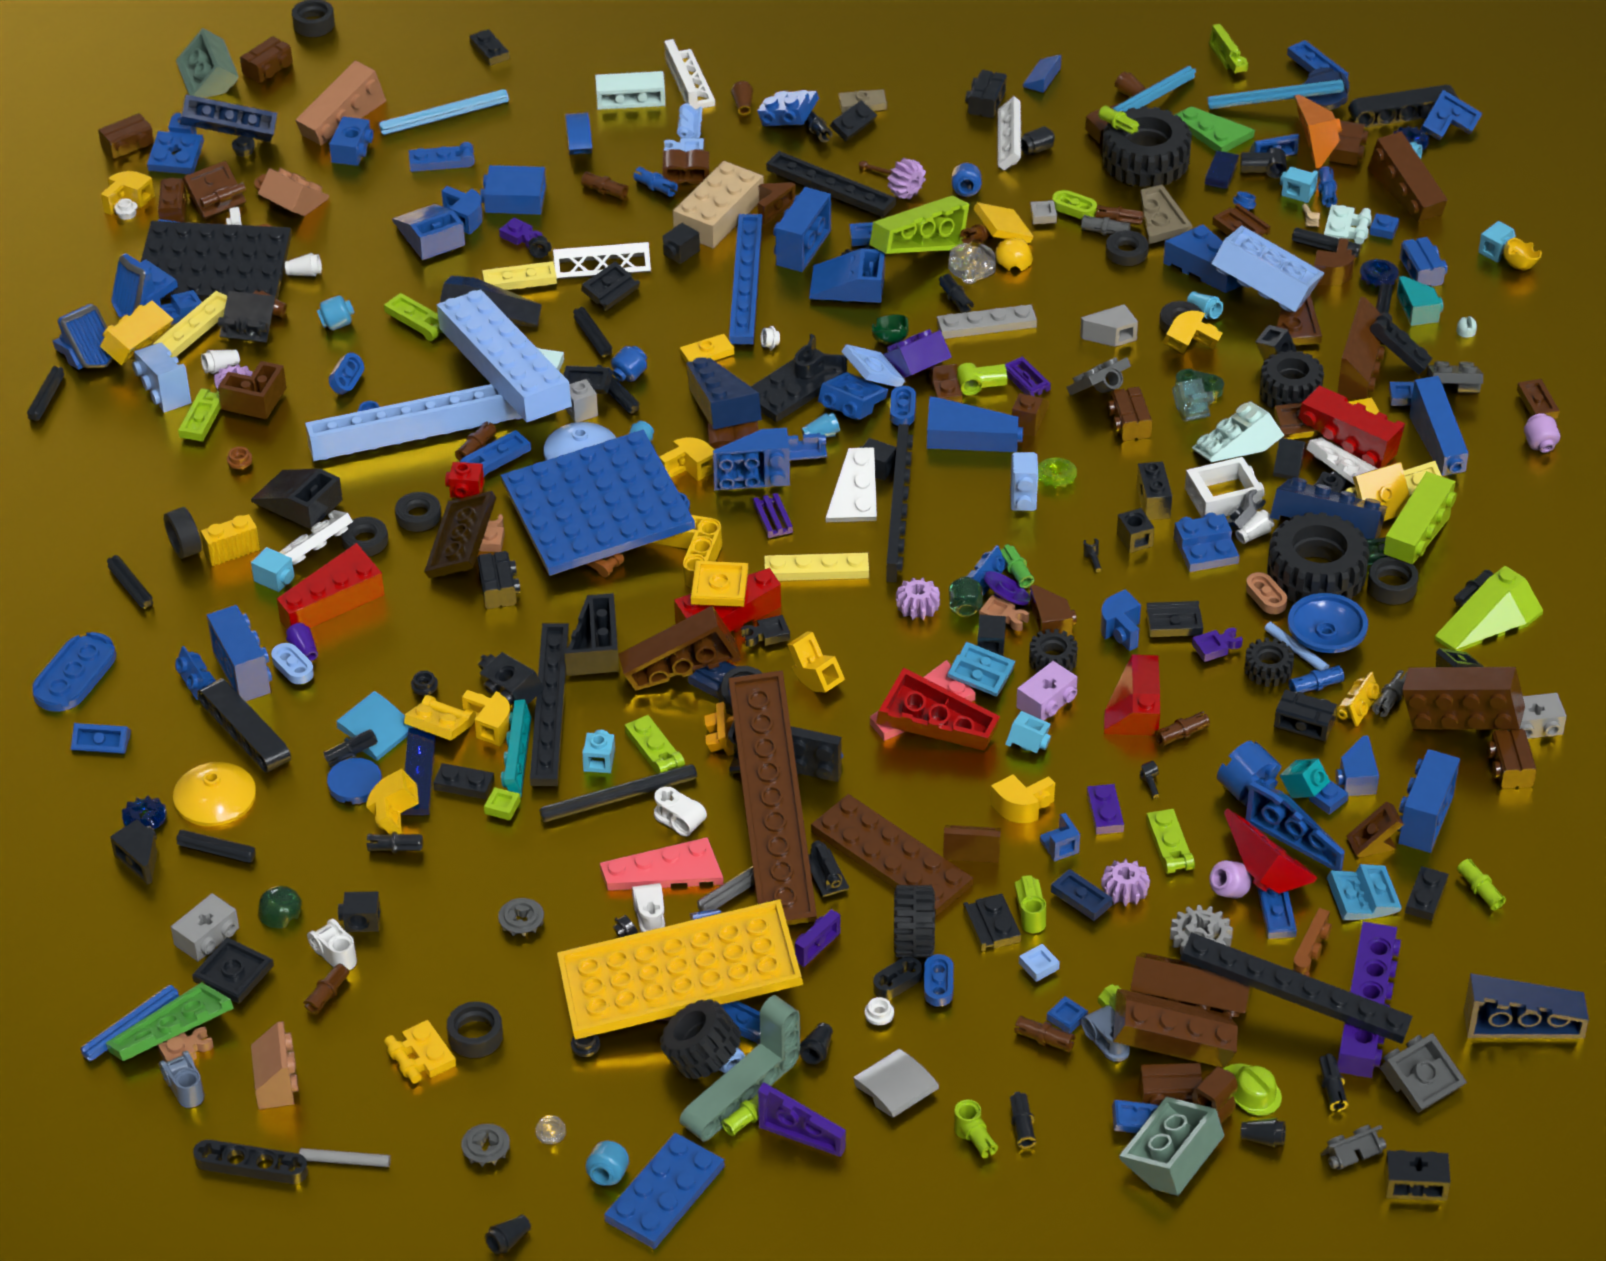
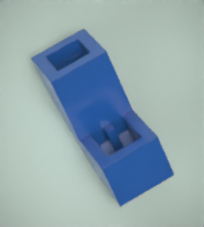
M588 112L565 114L569 155L592 153Z

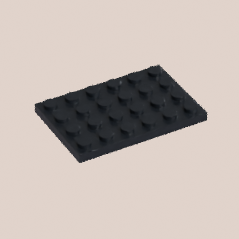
M151 221L141 262L146 259L176 279L178 287L161 299L171 300V295L194 290L201 301L206 300L215 291L227 296L228 291L253 294L254 291L260 292L263 290L278 299L292 231L289 227Z

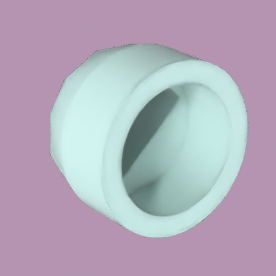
M1470 316L1461 318L1457 324V333L1462 337H1473L1477 329L1476 321Z

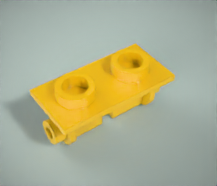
M1370 672L1366 678L1357 679L1347 694L1348 698H1344L1337 707V716L1343 720L1346 718L1353 719L1355 727H1358L1380 694L1373 672Z

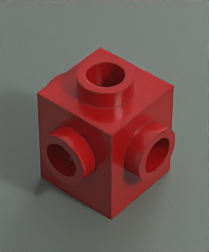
M452 463L451 471L446 472L445 486L449 487L450 498H464L480 494L483 491L485 483L483 464Z

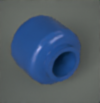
M970 163L958 165L953 170L951 176L953 190L962 197H971L977 194L982 184L980 170Z
M624 346L611 360L614 377L621 382L624 380L634 382L647 368L646 354L637 346Z

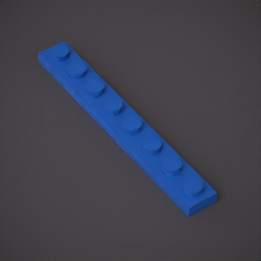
M739 214L729 333L731 344H754L762 214Z

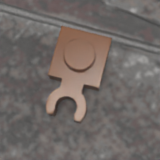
M502 514L498 515L496 521L489 520L479 551L501 552L505 535Z
M991 595L979 611V615L1006 616V623L1010 624L1011 628L1016 631L1022 630V621L1026 623L1029 621V613L1027 611L1015 610L1014 603Z
M205 1027L197 1028L191 1036L187 1037L185 1032L157 1045L165 1062L182 1056L184 1051H188L192 1060L197 1059L196 1051L205 1052L214 1047L211 1037L201 1040L208 1037Z

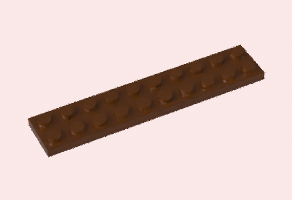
M783 670L729 678L757 902L762 904L780 899L787 925L814 922L817 920Z

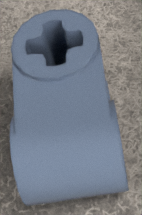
M1107 1005L1082 1017L1081 1024L1086 1036L1098 1046L1109 1060L1123 1061L1128 1058L1130 1054L1129 1045L1113 1042L1115 1010L1111 1006Z
M188 1051L182 1052V1056L168 1062L164 1060L159 1062L163 1078L172 1089L181 1106L192 1108L202 1103L204 1091L201 1077Z

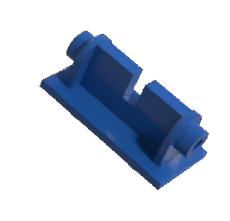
M820 433L803 435V441H798V435L788 436L790 461L827 457L826 435H821Z
M998 545L992 551L985 552L975 565V570H972L968 576H965L963 579V588L965 590H977L978 594L981 593L979 596L982 598L990 588L984 580L986 572L994 571L1001 574L1007 567Z
M182 646L179 657L176 659L175 667L188 689H190L196 700H199L197 691L215 682L216 679L213 678L210 671L206 672L207 667L198 653L188 652L185 646Z

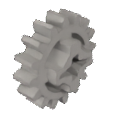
M1198 905L1195 911L1190 907H1186V914L1178 912L1177 919H1172L1170 939H1173V947H1180V954L1182 955L1191 932L1230 947L1233 927L1229 926V918L1222 919L1223 912L1221 911L1216 914L1212 913V907L1207 908L1206 911L1202 910L1201 905Z

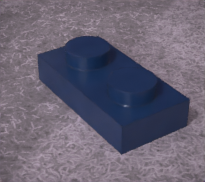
M1071 869L1051 884V892L1093 921L1112 906L1113 898Z

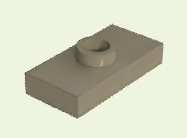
M884 89L839 93L842 113L861 100L873 111L887 109Z

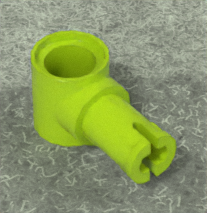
M968 1099L958 1102L954 1111L955 1133L963 1139L971 1140L980 1152L981 1157L987 1158L988 1153L990 1156L995 1154L998 1150V1145L986 1130L987 1126L981 1118L980 1105L976 1101Z

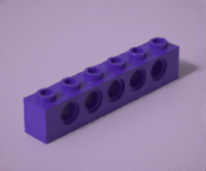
M1363 921L1350 991L1388 1007L1390 1005L1384 1004L1385 999L1391 1000L1394 983H1390L1388 980L1389 978L1395 979L1397 961H1392V956L1398 957L1401 940L1395 939L1397 927ZM1345 1023L1338 1059L1339 1072L1372 1078L1374 1067H1380L1383 1051L1377 1049V1045H1384L1385 1037Z

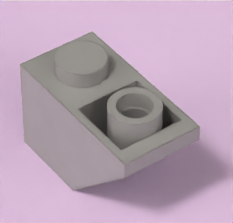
M1125 304L1081 317L1080 336L1082 339L1114 347L1137 340L1138 321Z

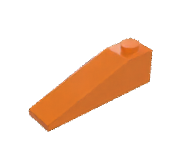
M1295 95L1302 129L1306 135L1308 147L1312 148L1313 151L1311 152L1312 160L1316 168H1321L1340 141L1338 134L1342 132L1340 119H1335L1332 111L1301 95Z

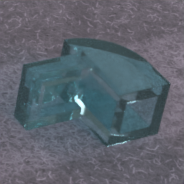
M1201 378L1178 382L1172 388L1175 404L1183 421L1211 416L1209 405L1214 401L1213 392L1204 391Z

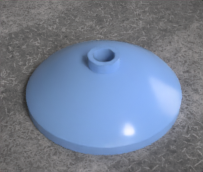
M570 423L550 434L544 444L545 460H549L615 439L616 436L607 428L595 423Z

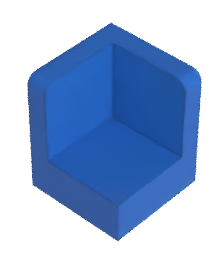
M1066 813L1060 814L1059 828L1040 835L1041 843L1054 862L1079 853L1080 833Z

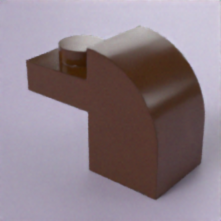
M1339 238L1337 252L1317 250L1314 267L1324 272L1318 284L1328 286L1341 285L1352 278L1355 255H1352V249H1348L1349 239Z

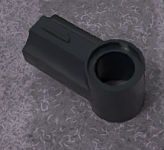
M1271 148L1266 153L1242 152L1240 172L1267 173L1271 178H1281L1283 172H1287L1286 154L1280 148Z

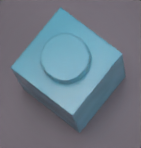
M268 547L251 562L254 581L277 592H280L294 578L292 558Z

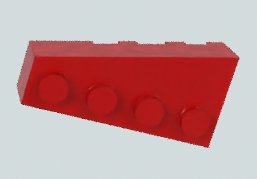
M1320 385L1302 402L1298 417L1304 424L1323 434L1325 438L1332 440L1345 451L1376 468L1385 467L1397 455L1405 423L1397 420L1396 423L1387 420V415L1380 412L1375 415L1366 411L1365 405L1360 403L1353 405L1348 402L1345 396Z
M356 543L277 598L280 622L287 630L296 623H304L305 626L312 628L385 595L382 572Z
M767 568L748 575L744 607L691 604V594L674 599L675 623L677 624L713 606L729 631L736 633L741 630L745 623L751 620L755 622L781 607V584L772 570Z

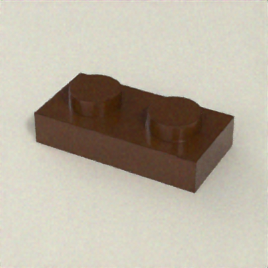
M1542 379L1518 383L1517 392L1531 416L1545 414L1553 419L1559 417L1560 410Z

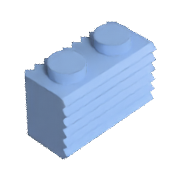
M1014 452L1011 463V509L1013 511H1034L1037 509V454Z

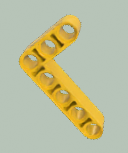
M692 515L695 521V529L652 542L654 544L688 549L683 560L685 583L690 588L693 586L696 561L716 562L722 548L721 524L716 519Z

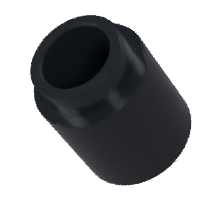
M1045 126L1025 133L1021 137L1022 152L1025 155H1035L1052 148L1055 141L1054 133Z

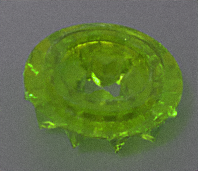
M1048 458L1038 465V481L1043 482L1045 487L1052 485L1054 489L1057 486L1066 488L1067 484H1073L1074 479L1077 477L1076 466L1064 458Z

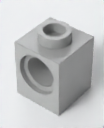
M585 379L569 384L571 407L566 408L573 421L581 422L598 416L597 394L588 380Z

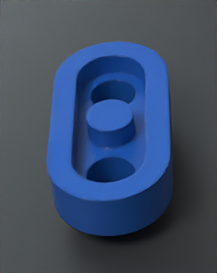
M348 353L340 358L329 376V384L336 393L343 395L354 388L364 371L362 359L355 353Z
M898 386L891 392L890 420L895 425L912 424L915 420L916 392L909 386Z
M942 954L932 955V957L925 961L924 998L933 1006L947 1005L953 998V962L949 957Z

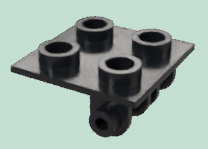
M228 291L224 316L218 319V326L221 327L220 337L267 343L276 297Z

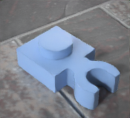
M681 138V142L674 140L664 141V151L670 149H679L685 152L694 149L704 150V138Z

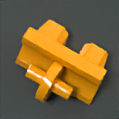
M720 702L716 704L715 713L704 716L706 728L709 733H712L705 735L706 744L711 752L724 749L727 756L734 755V744L728 739V732L734 717L726 713L725 703Z

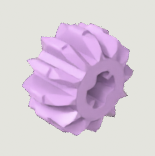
M903 158L900 162H896L894 169H891L892 173L888 177L889 183L887 187L891 189L895 196L911 199L913 195L917 196L918 190L922 188L921 185L926 180L924 178L926 171L919 162Z
M912 577L910 582L903 581L901 587H898L896 606L902 612L903 617L910 615L912 620L916 617H920L922 620H924L925 616L933 617L934 612L940 606L939 589L934 586L933 581L925 582L924 578L915 580Z
M1126 858L1123 863L1114 860L1112 866H1106L1101 880L1102 890L1113 898V903L1123 902L1125 907L1128 902L1137 905L1139 899H1145L1150 884L1146 868L1139 867L1137 861L1128 863Z

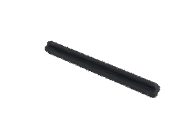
M690 764L541 807L539 810L543 822H548L653 792L662 787H670L697 778V771L695 766Z

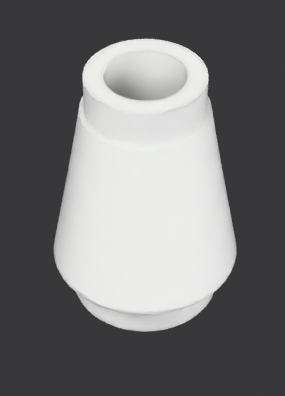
M309 253L286 261L285 270L287 275L316 276V274L322 272L320 256Z
M207 350L206 353L201 355L204 371L211 374L219 372L221 368L227 369L228 365L232 367L240 362L237 350Z
M1257 511L1241 529L1235 532L1236 537L1241 543L1245 544L1270 533L1271 528L1274 527V520L1270 518V514L1267 511Z

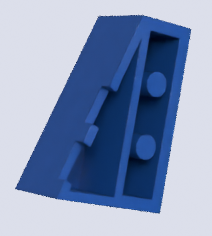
M1205 225L1198 226L1165 241L1164 264L1168 266L1174 264L1182 268V272L1187 275L1191 272L1201 277L1202 282L1224 293L1242 286L1237 282V278L1230 274L1224 275L1218 272L1216 266L1212 264L1223 241Z

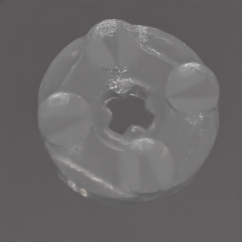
M963 243L951 250L948 268L952 274L962 278L963 282L972 284L976 280L986 278L995 273V253L991 248L983 244H979V247L971 246V243Z

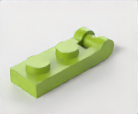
M402 293L384 304L385 313L422 333L428 341H433L438 337V333H443L439 327L437 313Z
M200 389L178 430L179 438L204 441L221 409L218 391L213 393L209 389Z
M649 715L625 724V733L657 774L672 768L676 769L685 766L682 754L674 749Z
M1174 809L1147 813L1146 821L1165 873H1175L1177 869L1183 868L1185 871L1194 870V857L1189 851Z

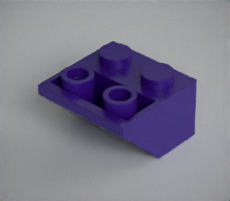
M930 329L886 347L888 352L883 354L903 378L952 357L941 330L932 333Z

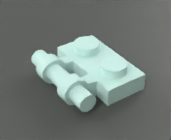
M1331 205L1324 235L1335 238L1355 239V243L1362 244L1368 236L1369 230L1367 227L1371 224L1372 220L1370 209L1364 208L1358 215L1354 214L1355 208Z

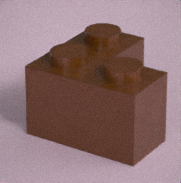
M260 361L251 376L227 372L218 386L221 409L267 419L287 388L284 366Z

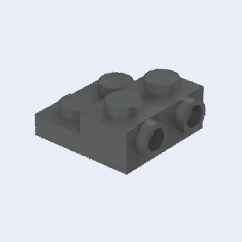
M1433 1033L1425 1038H1422L1421 1035L1416 1036L1406 1044L1408 1048L1402 1052L1398 1048L1383 1057L1386 1062L1380 1067L1395 1091L1402 1090L1417 1113L1467 1083Z

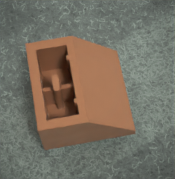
M269 168L258 192L259 195L303 216L317 208L329 197L328 194L321 191L322 186L311 181L308 182L305 180L306 178L279 168V171Z
M282 1021L277 1022L251 1045L255 1092L259 1109L293 1105V1092H299L297 1074H293L296 1073L294 1051H290L293 1050L291 1032L285 1033L284 1022Z

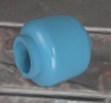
M340 295L322 301L320 309L317 310L323 327H328L332 331L349 325L352 322L351 315L355 313L350 300L345 301Z
M599 1142L587 1159L586 1172L599 1185H615L622 1179L628 1168L629 1155L625 1148L616 1142Z

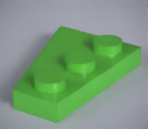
M1192 106L1177 113L1188 125L1191 135L1220 155L1248 141L1255 134V129Z

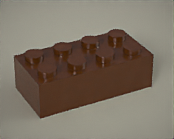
M1516 667L1409 668L1402 689L1413 729H1520L1525 711V703Z

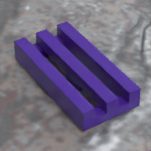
M1023 356L1005 364L1007 377L1026 395L1034 396L1035 393L1040 395L1043 390L1046 392L1051 390V383Z
M778 493L773 494V498H769L768 495L763 496V500H759L758 497L753 498V505L768 538L793 533V526ZM773 505H775V507H776V509H777V512H778V514H779V516H780V518H781V521H782V523H783V525H784L785 528H782V525H781V523H780V521H779V519H778V517H777V514H776V512H775V510H774V508H773ZM763 507H767L776 530L772 529Z

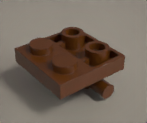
M226 160L186 175L182 179L203 221L230 211L229 208L240 207L246 203L242 194L246 191L245 185L243 183L237 184Z

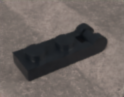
M1386 312L1381 313L1370 328L1372 334L1413 371L1420 375L1425 370L1432 357L1424 348L1418 346L1405 331L1399 329L1392 322L1390 314Z

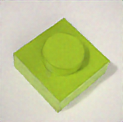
M494 787L484 805V813L511 820L521 802L520 794Z

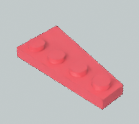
M707 837L600 863V871L607 890L632 889L633 886L661 883L662 888L671 887L673 883H688V886H700L699 882H713V885H723V875Z

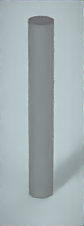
M301 1148L299 1154L306 1158V1161L379 1167L390 1166V1155Z

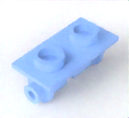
M688 103L680 106L677 134L681 138H699L701 134L702 106L696 110Z

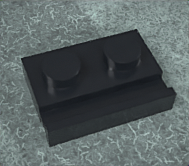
M615 261L583 283L581 291L597 305L601 304L604 307L603 310L607 311L637 290L640 281H635L632 275Z
M1199 601L1146 603L1150 637L1197 636L1203 634Z
M1003 894L977 899L972 904H968V902L963 903V911L981 951H986V948L991 946L998 948L1021 942V933Z

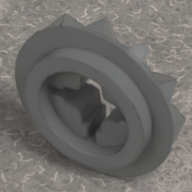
M527 898L514 899L504 904L500 909L499 923L502 925L503 931H510L512 936L521 933L525 937L527 932L536 933L537 927L543 926L544 911L541 905L534 900ZM516 915L521 918L526 917L527 921L517 920Z
M493 1124L477 1125L468 1130L462 1139L463 1155L469 1158L471 1164L479 1162L482 1167L485 1163L489 1162L496 1164L499 1158H505L507 1150L510 1149L509 1136L506 1131ZM486 1139H489L490 1146L486 1151H483L481 1146L484 1145Z

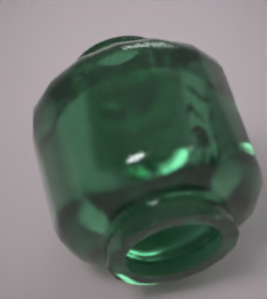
M961 577L950 584L949 606L953 612L963 617H969L982 608V586L978 581L970 577Z

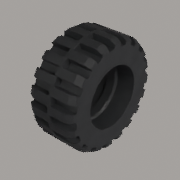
M1141 106L1139 109L1133 107L1124 113L1127 117L1139 123L1137 133L1130 134L1122 129H1115L1110 123L1105 126L1102 149L1103 165L1112 177L1115 176L1121 183L1124 181L1129 186L1134 187V185H1137L1140 188L1154 187L1162 184L1166 186L1171 184L1173 180H1178L1187 171L1190 163L1192 135L1188 125L1177 114L1173 115L1171 111H1163L1158 107L1147 108V106Z
M1309 512L1305 513L1304 516H1299L1298 514L1291 517L1290 521H1284L1273 532L1269 546L1267 575L1277 583L1288 596L1287 599L1293 603L1317 593H1332L1352 599V596H1356L1361 591V587L1364 586L1366 581L1370 551L1368 549L1369 544L1358 527L1354 528L1353 523L1348 520L1343 521L1340 516H1328L1327 513L1323 512L1319 514ZM1320 557L1332 562L1316 563L1304 558Z

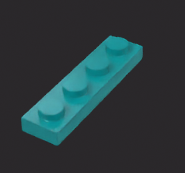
M525 699L514 700L513 712H510L509 722L511 730L506 735L508 751L504 752L506 768L501 773L503 788L519 793L520 797L522 795L531 725V715Z

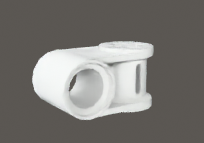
M662 787L655 792V802L657 804L654 809L655 819L674 829L680 835H690L706 819L707 813L705 808L699 802L688 798L676 789Z
M661 883L633 886V903L635 912H637L640 931L645 932L665 927Z
M330 919L327 921V925L316 932L310 931L307 933L308 941L314 951L321 955L333 968L339 963L343 964L348 970L355 967L357 957L354 940L341 928L336 920Z

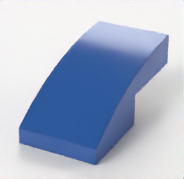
M194 290L171 295V303L161 305L160 308L174 319L171 323L172 325L182 320L202 302Z

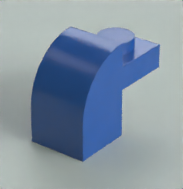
M446 186L442 190L443 207L453 210L463 222L464 232L471 234L481 225L483 220L479 193L472 188L467 193Z
M1126 589L1110 596L1103 603L1100 631L1104 639L1114 636L1118 643H1122L1128 651H1131L1138 647L1139 628L1136 625L1140 624L1141 604Z

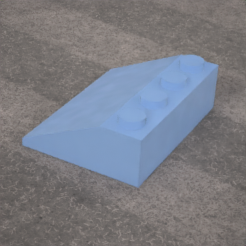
M1240 226L1224 239L1212 262L1218 272L1224 275H1232L1237 278V282L1242 286L1253 287L1258 290L1260 296L1269 300L1272 298L1279 302L1281 308L1290 312L1292 310L1296 312L1303 305L1324 275V272L1244 226Z

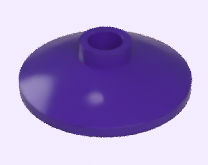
M988 571L984 575L985 582L994 592L993 596L1019 605H1027L1030 602V596L1027 591L1009 577L994 571Z

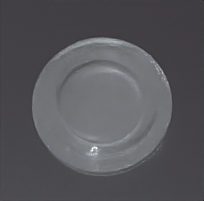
M554 1115L543 1117L536 1126V1136L545 1144L558 1143L566 1134L565 1124Z

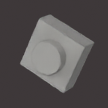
M1054 201L1030 202L1033 224L1057 222Z

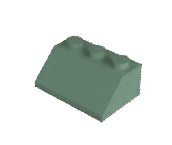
M204 28L200 30L176 59L191 96L206 98L225 94L230 87L235 85L239 78L224 39Z
M1166 1097L1119 1155L1120 1160L1151 1188L1179 1195L1225 1136L1217 1110Z

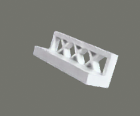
M673 39L665 41V59L685 103L690 104L695 110L700 106L703 108L715 106V99L692 50L678 51ZM683 58H688L689 60L685 63ZM694 83L700 85L699 88H696ZM701 96L707 99L698 101L697 97Z
M648 242L553 250L557 279L595 276L602 271L599 270L602 265L605 268L608 267L605 262L607 259L612 258L623 260L624 262L620 265L622 267L625 264L630 266L624 268L629 273L651 272ZM645 256V266L635 267L629 260L631 257ZM586 260H597L600 263L595 270L589 271L581 265ZM560 262H573L576 264L571 272L560 273Z

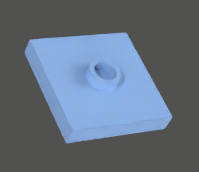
M845 345L842 353L866 380L895 387L904 384V378L881 352L852 345Z

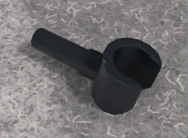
M1094 538L1093 545L1087 544L1086 540H1084V556L1092 560L1096 572H1101L1102 569L1098 560V539Z
M1149 761L1142 764L1140 778L1147 782L1152 797L1158 798L1159 793L1153 777L1158 776L1159 771L1156 763Z

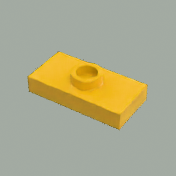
M721 334L680 347V355L685 362H691L700 357L711 358L715 361L734 355V347L725 334Z

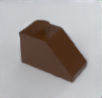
M1019 393L1012 408V415L1019 417L1018 427H1023V434L1036 436L1048 409V400Z
M1037 585L1030 586V607L1038 632L1041 631L1045 634V630L1050 629V633H1054V629H1059L1060 634L1066 631L1067 637L1072 635L1073 626L1077 624L1075 610H1070L1067 599Z

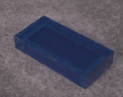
M1217 150L1205 177V184L1228 188L1239 162V155Z

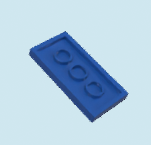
M674 1133L604 1214L605 1222L655 1249L725 1167L724 1159Z

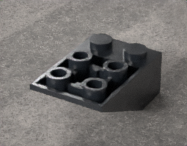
M322 469L282 470L251 498V502L309 529H312V526L320 522L343 500L340 478Z

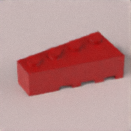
M903 667L878 711L876 724L985 751L997 729L1000 716Z

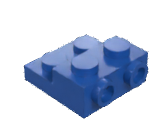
M817 91L776 92L774 96L765 98L758 109L762 126L803 125L819 99Z
M845 372L822 383L818 402L830 410L841 411L849 418L859 420L872 414L874 404L886 399L888 389Z
M1211 512L1204 515L1203 518L1192 519L1184 517L1179 522H1175L1174 540L1189 572L1239 563V554L1231 539L1232 530L1224 514L1216 515Z

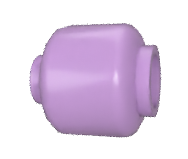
M1536 414L1530 417L1524 426V434L1530 448L1533 450H1540L1543 453L1549 452L1555 448V445L1560 440V432L1556 421L1551 416Z
M1225 860L1218 862L1210 872L1209 881L1212 890L1217 895L1239 898L1244 896L1250 889L1252 878L1244 864Z

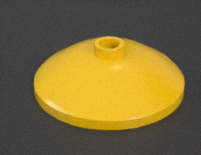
M225 762L206 763L189 770L178 780L173 791V802L178 814L190 823L208 827L225 825L241 818L250 810L256 798V787L252 776L242 767Z

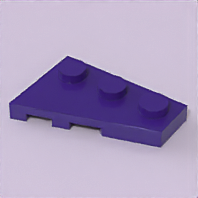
M762 1083L758 1090L759 1128L839 1157L842 1156L846 1148L845 1129L768 1084Z

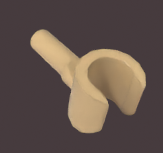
M1307 204L1302 205L1306 215V226L1319 227L1320 213H1312Z

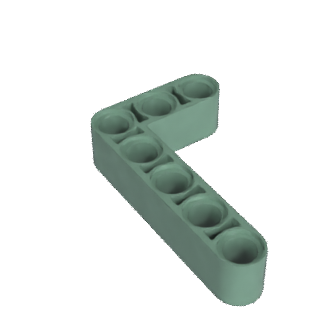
M776 995L768 998L760 1010V1044L689 1104L681 1114L680 1124L702 1141H707L723 1128L721 1121L739 1109L740 1103L744 1100L749 1101L758 1094V1090L763 1082L771 1086L792 1068L800 1056L799 1011Z

